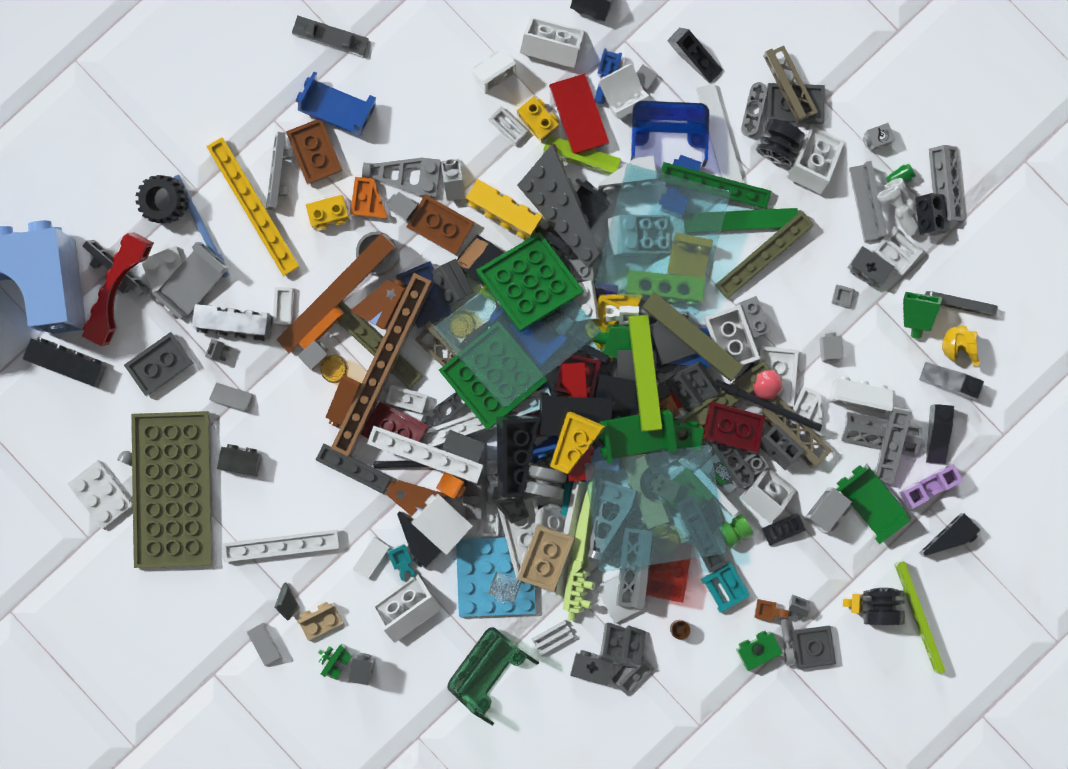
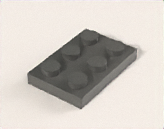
M768 83L766 122L770 119H779L787 123H796L777 83ZM804 84L818 113L798 123L823 124L825 85ZM792 86L796 96L800 98L802 93L801 89L799 87ZM801 102L805 114L811 112L809 105Z
M169 332L124 364V367L147 397L190 367L194 362L174 334Z

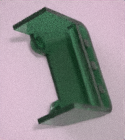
M490 627L483 633L448 681L447 688L472 714L493 726L495 722L486 715L492 703L491 697L487 694L509 663L513 666H519L526 658L536 665L540 662L495 627Z

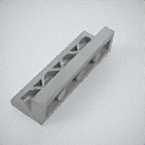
M941 145L929 148L933 193L944 194L948 222L965 221L958 146Z
M866 161L863 165L849 168L864 242L882 239L887 235L881 204L877 198L878 190L872 161Z
M847 412L841 441L881 449L888 420ZM909 425L904 444L909 442L915 443V447L910 449L903 445L902 454L917 456L923 441L922 427ZM892 427V430L900 431L898 428ZM849 430L857 431L859 433V435L855 437L847 436ZM876 435L878 439L871 441L866 437Z
M624 528L617 606L634 607L637 609H644L652 531ZM629 532L638 533V541L634 545H631L628 541ZM633 551L636 555V560L630 565L626 558ZM631 570L634 574V579L628 584L624 577ZM629 590L632 594L631 602H622L623 593Z

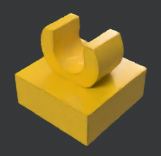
M853 593L852 599H843L842 606L851 607V613H862L863 594Z

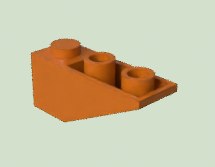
M445 472L436 486L437 490L455 500L458 497L462 498L467 488L464 487L465 482Z

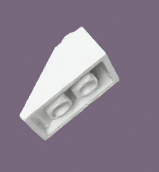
M810 125L791 165L787 178L821 194L831 179L845 141Z

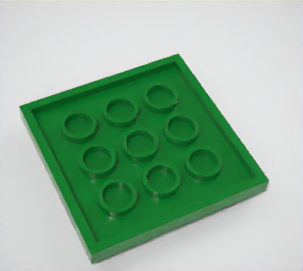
M540 232L476 270L478 277L519 333L584 293L582 287Z
M499 321L438 370L487 430L497 423V417L509 414L548 381Z

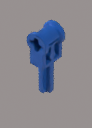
M604 48L597 72L600 79L618 70L622 57L621 52L614 53ZM598 83L594 100L595 103L603 105L606 98Z

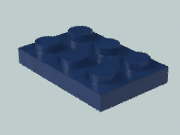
M431 261L395 275L398 280L405 283L404 287L406 288L414 273L434 283L415 322L418 329L425 326L429 321L433 323L453 314L448 301L443 298V292L439 284L433 279L432 271L434 267Z

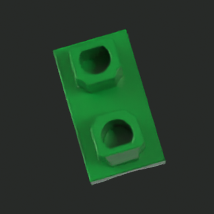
M341 643L332 656L330 654L334 648L328 646L326 651L322 649L318 651L322 656L318 661L320 664L323 665L326 660H329L320 675L323 677L328 676L335 680L338 679L342 670L334 664L337 660H340L347 665L353 656L345 649V645Z

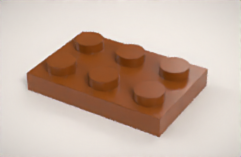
M316 119L286 131L307 185L343 171L323 121Z
M425 194L406 228L456 256L475 222Z

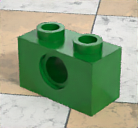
M673 418L677 448L700 452L704 428L696 421L689 420L688 423L680 422V419ZM686 430L685 436L679 438L678 432Z
M764 630L755 635L756 639L752 641L747 639L738 644L739 647L736 648V651L747 671L783 654L772 632ZM757 644H761L763 647V651L759 655H755L753 652V648Z

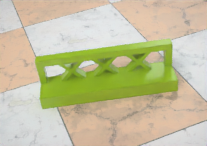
M549 135L543 149L544 154L551 144H556L560 160L608 176L618 170L621 161L619 157L594 149L574 154L567 140Z

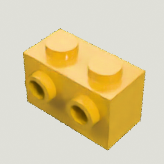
M533 96L517 109V115L541 143L558 129L559 120L553 113L549 114L545 109L547 106L540 98L537 100Z
M342 194L305 204L311 227L317 229V231L327 229V225H343L346 223V220H350Z

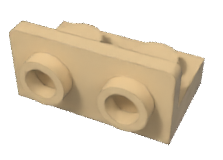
M326 601L317 606V611L311 613L308 610L300 614L301 619L297 620V623L300 624L308 641L343 624L334 603L328 604Z

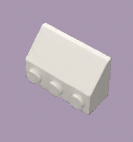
M530 16L523 34L519 53L530 58L535 57L545 62H553L563 67L574 68L585 30Z
M741 305L704 317L711 339L744 366L760 359Z
M839 375V378H834L832 381L828 401L886 414L892 412L893 390L888 389L887 385L876 384V386L869 385L868 381L858 380L854 382L850 381V377Z
M418 573L370 606L383 631L394 643L442 609Z

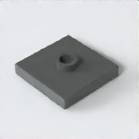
M831 625L791 630L797 669L836 664Z

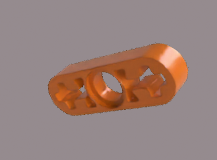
M338 306L332 309L299 342V345L306 349L314 340L317 342L345 313Z

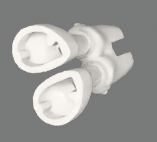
M897 178L885 185L886 190L879 193L877 198L880 202L890 201L896 207L895 215L907 235L912 236L919 228L917 210L913 200L908 196L903 179Z

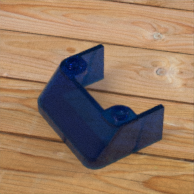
M638 101L634 104L630 133V161L635 158V146L647 144L650 132L687 133L689 146L702 149L701 167L706 166L709 151V108L705 104L664 101Z

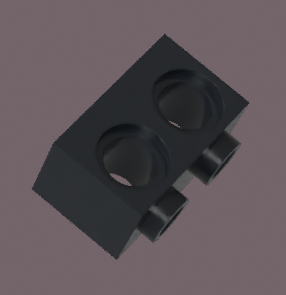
M929 193L915 197L920 235L935 236L949 232L944 194Z

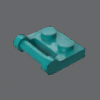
M731 562L700 579L702 584L706 585L718 605L719 613L750 596ZM717 577L729 601L724 602L712 579Z

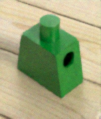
M905 291L903 298V323L905 328H911L910 336L912 338L920 339L922 338L923 331L932 330L942 297Z
M607 324L605 332H594L593 342L601 343L602 352L617 359L618 350H632L629 324Z

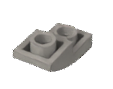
M737 449L753 476L769 467L760 450L759 453L753 454Z

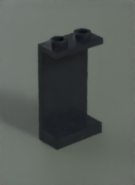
M577 178L575 181L580 188L576 193L582 204L581 209L588 218L587 223L591 230L611 204L607 200L608 195L600 189L596 191L587 180L583 182ZM539 225L535 230L536 233L540 232L550 246L566 257H569L573 252L551 225L547 229Z
M599 371L593 397L606 398V394H610L612 400H615V412H612V416L627 417L637 415L639 413L636 380L609 376L606 372ZM665 382L662 385L657 384L659 401L667 398L671 393V389H668L669 386Z
M540 393L539 417L541 419L539 433L540 435L560 436L568 412L575 413L599 424L600 421L611 420L612 412H615V400H612L610 394H606V398L549 396L548 393Z

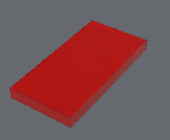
M585 73L549 84L572 153L580 154L609 145V140Z

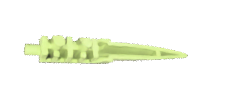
M594 478L590 480L575 532L571 561L568 566L563 609L568 611L567 620L575 621L576 613L584 612L585 608L591 609L593 605L592 601L584 600V595H587L585 588L591 590L595 588L594 582L586 581L590 572L584 570L590 564V559L587 556L590 550L591 528L594 515Z

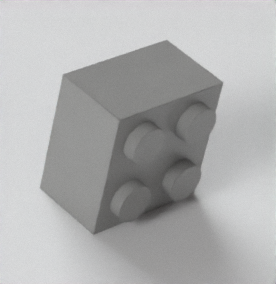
M834 487L827 488L804 519L822 533L833 532L839 525V518L846 516L850 511L851 507L849 505L852 501Z

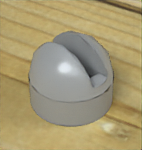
M122 451L117 461L131 466L132 453L130 451Z

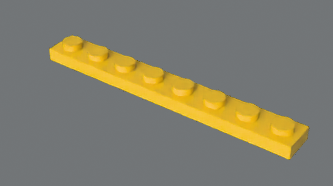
M221 137L207 145L208 151L282 276L285 277L300 268L224 138Z

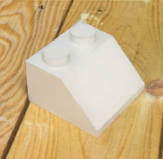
M505 50L494 52L489 56V60L486 62L481 61L473 67L472 74L484 93H487L516 74V62Z
M768 467L747 488L741 500L755 510L762 518L771 523L785 509L796 490Z

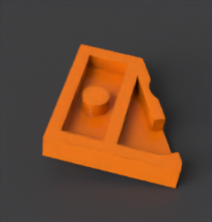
M355 177L350 215L387 220V214L374 179Z

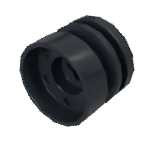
M770 119L764 130L765 135L768 137H761V144H758L755 150L771 162L791 166L794 162L793 158L797 155L796 150L793 148H800L806 135L802 130L790 123L779 119Z
M877 587L863 591V596H872V600H863V604L872 605V609L863 611V624H905V611L896 609V605L905 603V600H896V596H904L903 590L891 587Z

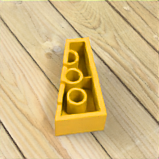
M477 179L466 196V202H468L467 205L475 211L478 209L483 211V215L491 221L496 219L500 222L499 225L508 231L512 229L517 232L516 236L524 241L536 233L535 230L541 225L543 215L538 212L533 215L529 207L523 204L517 206V202L507 195H499L500 192L497 189Z

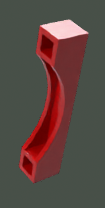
M135 232L126 233L122 237L119 252L113 257L114 263L112 268L106 273L105 284L98 291V300L90 310L91 316L83 326L84 332L82 337L101 347L110 344L117 328L114 318V302L120 283L132 268L147 260L154 245V242Z
M585 363L560 364L561 384L568 390L571 397H590V386H586V378H589L588 366H585ZM591 444L572 471L567 474L568 481L592 480V475H595V464L591 463V456H594L593 444Z

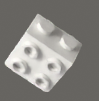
M631 64L599 80V85L610 110L617 119L626 118L632 112L647 107V104L652 102L650 96L643 90L637 73Z

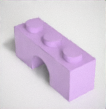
M950 464L901 490L899 494L907 508L913 509L930 500L929 498L963 482V479L956 466Z

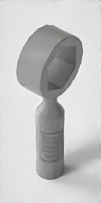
M781 619L783 641L786 643V649H784L786 666L795 665L793 648H790L788 619Z

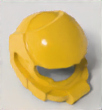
M963 325L950 328L943 338L942 351L944 355L955 363V360H958V352L964 350L972 360L973 367L978 368L980 360L978 359L977 331H969L967 326Z

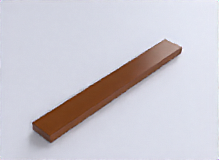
M381 233L276 339L288 353H292L299 345V342L396 248L384 233Z

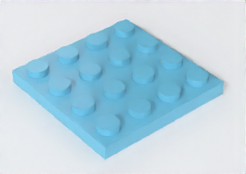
M505 537L461 539L456 544L459 617L536 614L535 585L523 581L517 582Z

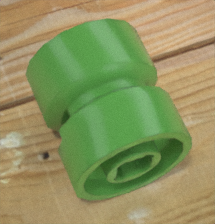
M742 514L732 518L731 523L726 522L718 527L721 536L730 549L740 544L741 539L746 540L754 535Z

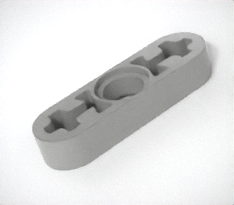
M762 82L754 83L749 90L740 128L741 133L746 137L754 136L759 128L767 95V87ZM757 87H760V91L763 93H760L757 101L754 100L756 92L753 90H756ZM757 105L759 113L751 114L749 106ZM750 118L757 119V121L753 120L752 122L754 129L748 132L745 126L749 124Z

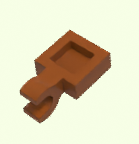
M757 599L754 618L774 622V616L788 618L789 610L776 608L777 602Z

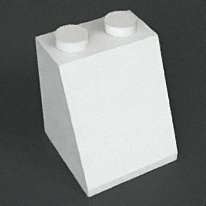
M438 493L436 496L432 494L425 501V508L422 511L418 509L411 518L414 520L411 523L447 555L473 526Z

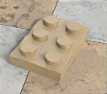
M537 524L517 575V580L554 592L574 541V536Z

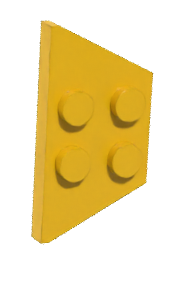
M600 295L597 300L599 319L588 321L584 331L593 340L595 331L605 332L607 324H619V321H606V314H612L606 313V306L612 305L620 310V306L637 307L643 295ZM594 342L598 349L601 350L602 344Z

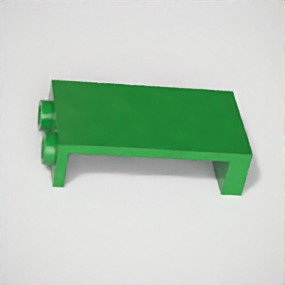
M668 409L660 410L662 430L642 432L640 414L600 421V424L605 426L598 435L603 447H600L602 459L604 458L608 464H611L613 458L666 449L669 452L677 451L673 414Z
M865 464L863 467L858 465L851 471L853 474L850 477L844 476L836 483L838 485L836 490L852 501L851 505L876 534L874 539L880 545L908 524L912 517L868 464Z

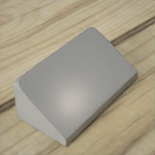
M216 382L209 400L247 412L253 394Z
M264 623L247 631L264 666L282 657Z
M642 656L640 667L623 666L612 678V681L629 696L655 668Z

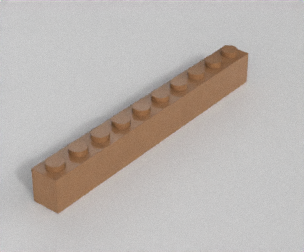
M415 273L413 274L331 449L348 457L352 456L434 284L432 281Z

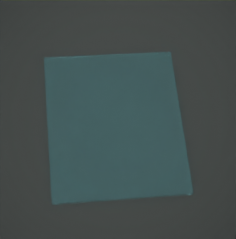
M627 163L594 287L646 301L655 292L673 308L690 312L694 315L698 314L731 192Z
M487 288L434 327L435 332L438 333L503 408L507 407L601 333L600 328L596 326L574 300L519 333Z
M710 445L679 449L675 452L665 451L612 459L611 464H608L606 460L584 463L583 468L585 469L599 564L598 569L600 572L727 553Z

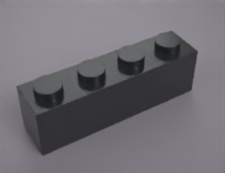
M38 337L37 340L30 339L22 360L99 388L107 368L101 365L103 361L91 357V360H87L84 358L85 354L75 350L73 354L66 351L67 347L56 344L55 347L48 345L49 340Z

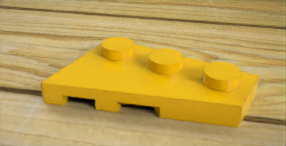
M568 412L550 467L566 474L570 473L605 426L575 413Z

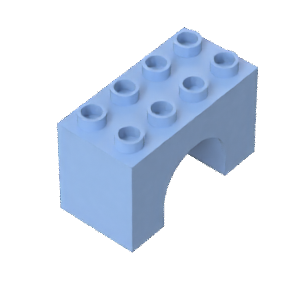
M49 220L29 222L27 232H13L12 226H0V281L14 280L20 288L24 297L28 327L48 335L83 330L86 319L75 239L62 232V227H52V221Z

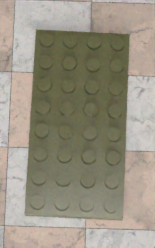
M210 412L131 414L134 568L212 566Z

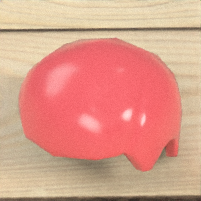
M773 370L759 373L756 383H753L755 395L764 400L775 399L783 388L779 373Z

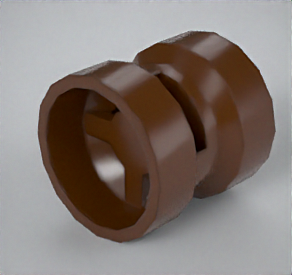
M675 620L670 625V633L674 638L684 640L690 635V626L685 621Z

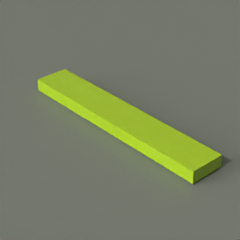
M648 315L629 316L628 322L642 432L662 430L649 317Z
M905 561L895 562L894 566L934 672L939 674L946 672Z

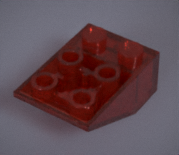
M654 537L648 569L646 596L683 603L692 545Z

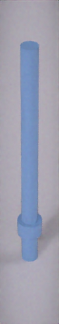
M179 174L173 177L178 179L179 183H183ZM188 193L185 195V198H189L186 206H188V210L205 244L224 262L222 254H219ZM228 270L222 276L223 278H226L230 275Z

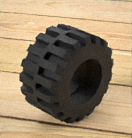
M165 175L150 176L149 179L142 181L144 185L138 186L140 191L136 192L135 196L138 197V200H135V203L140 206L137 208L138 211L143 212L142 216L150 222H175L179 220L178 217L184 215L182 211L188 208V206H185L186 202H189V198H185L188 192L183 190L184 184L179 183V180ZM161 188H164L169 194L170 201L167 208L161 211L155 204V196Z

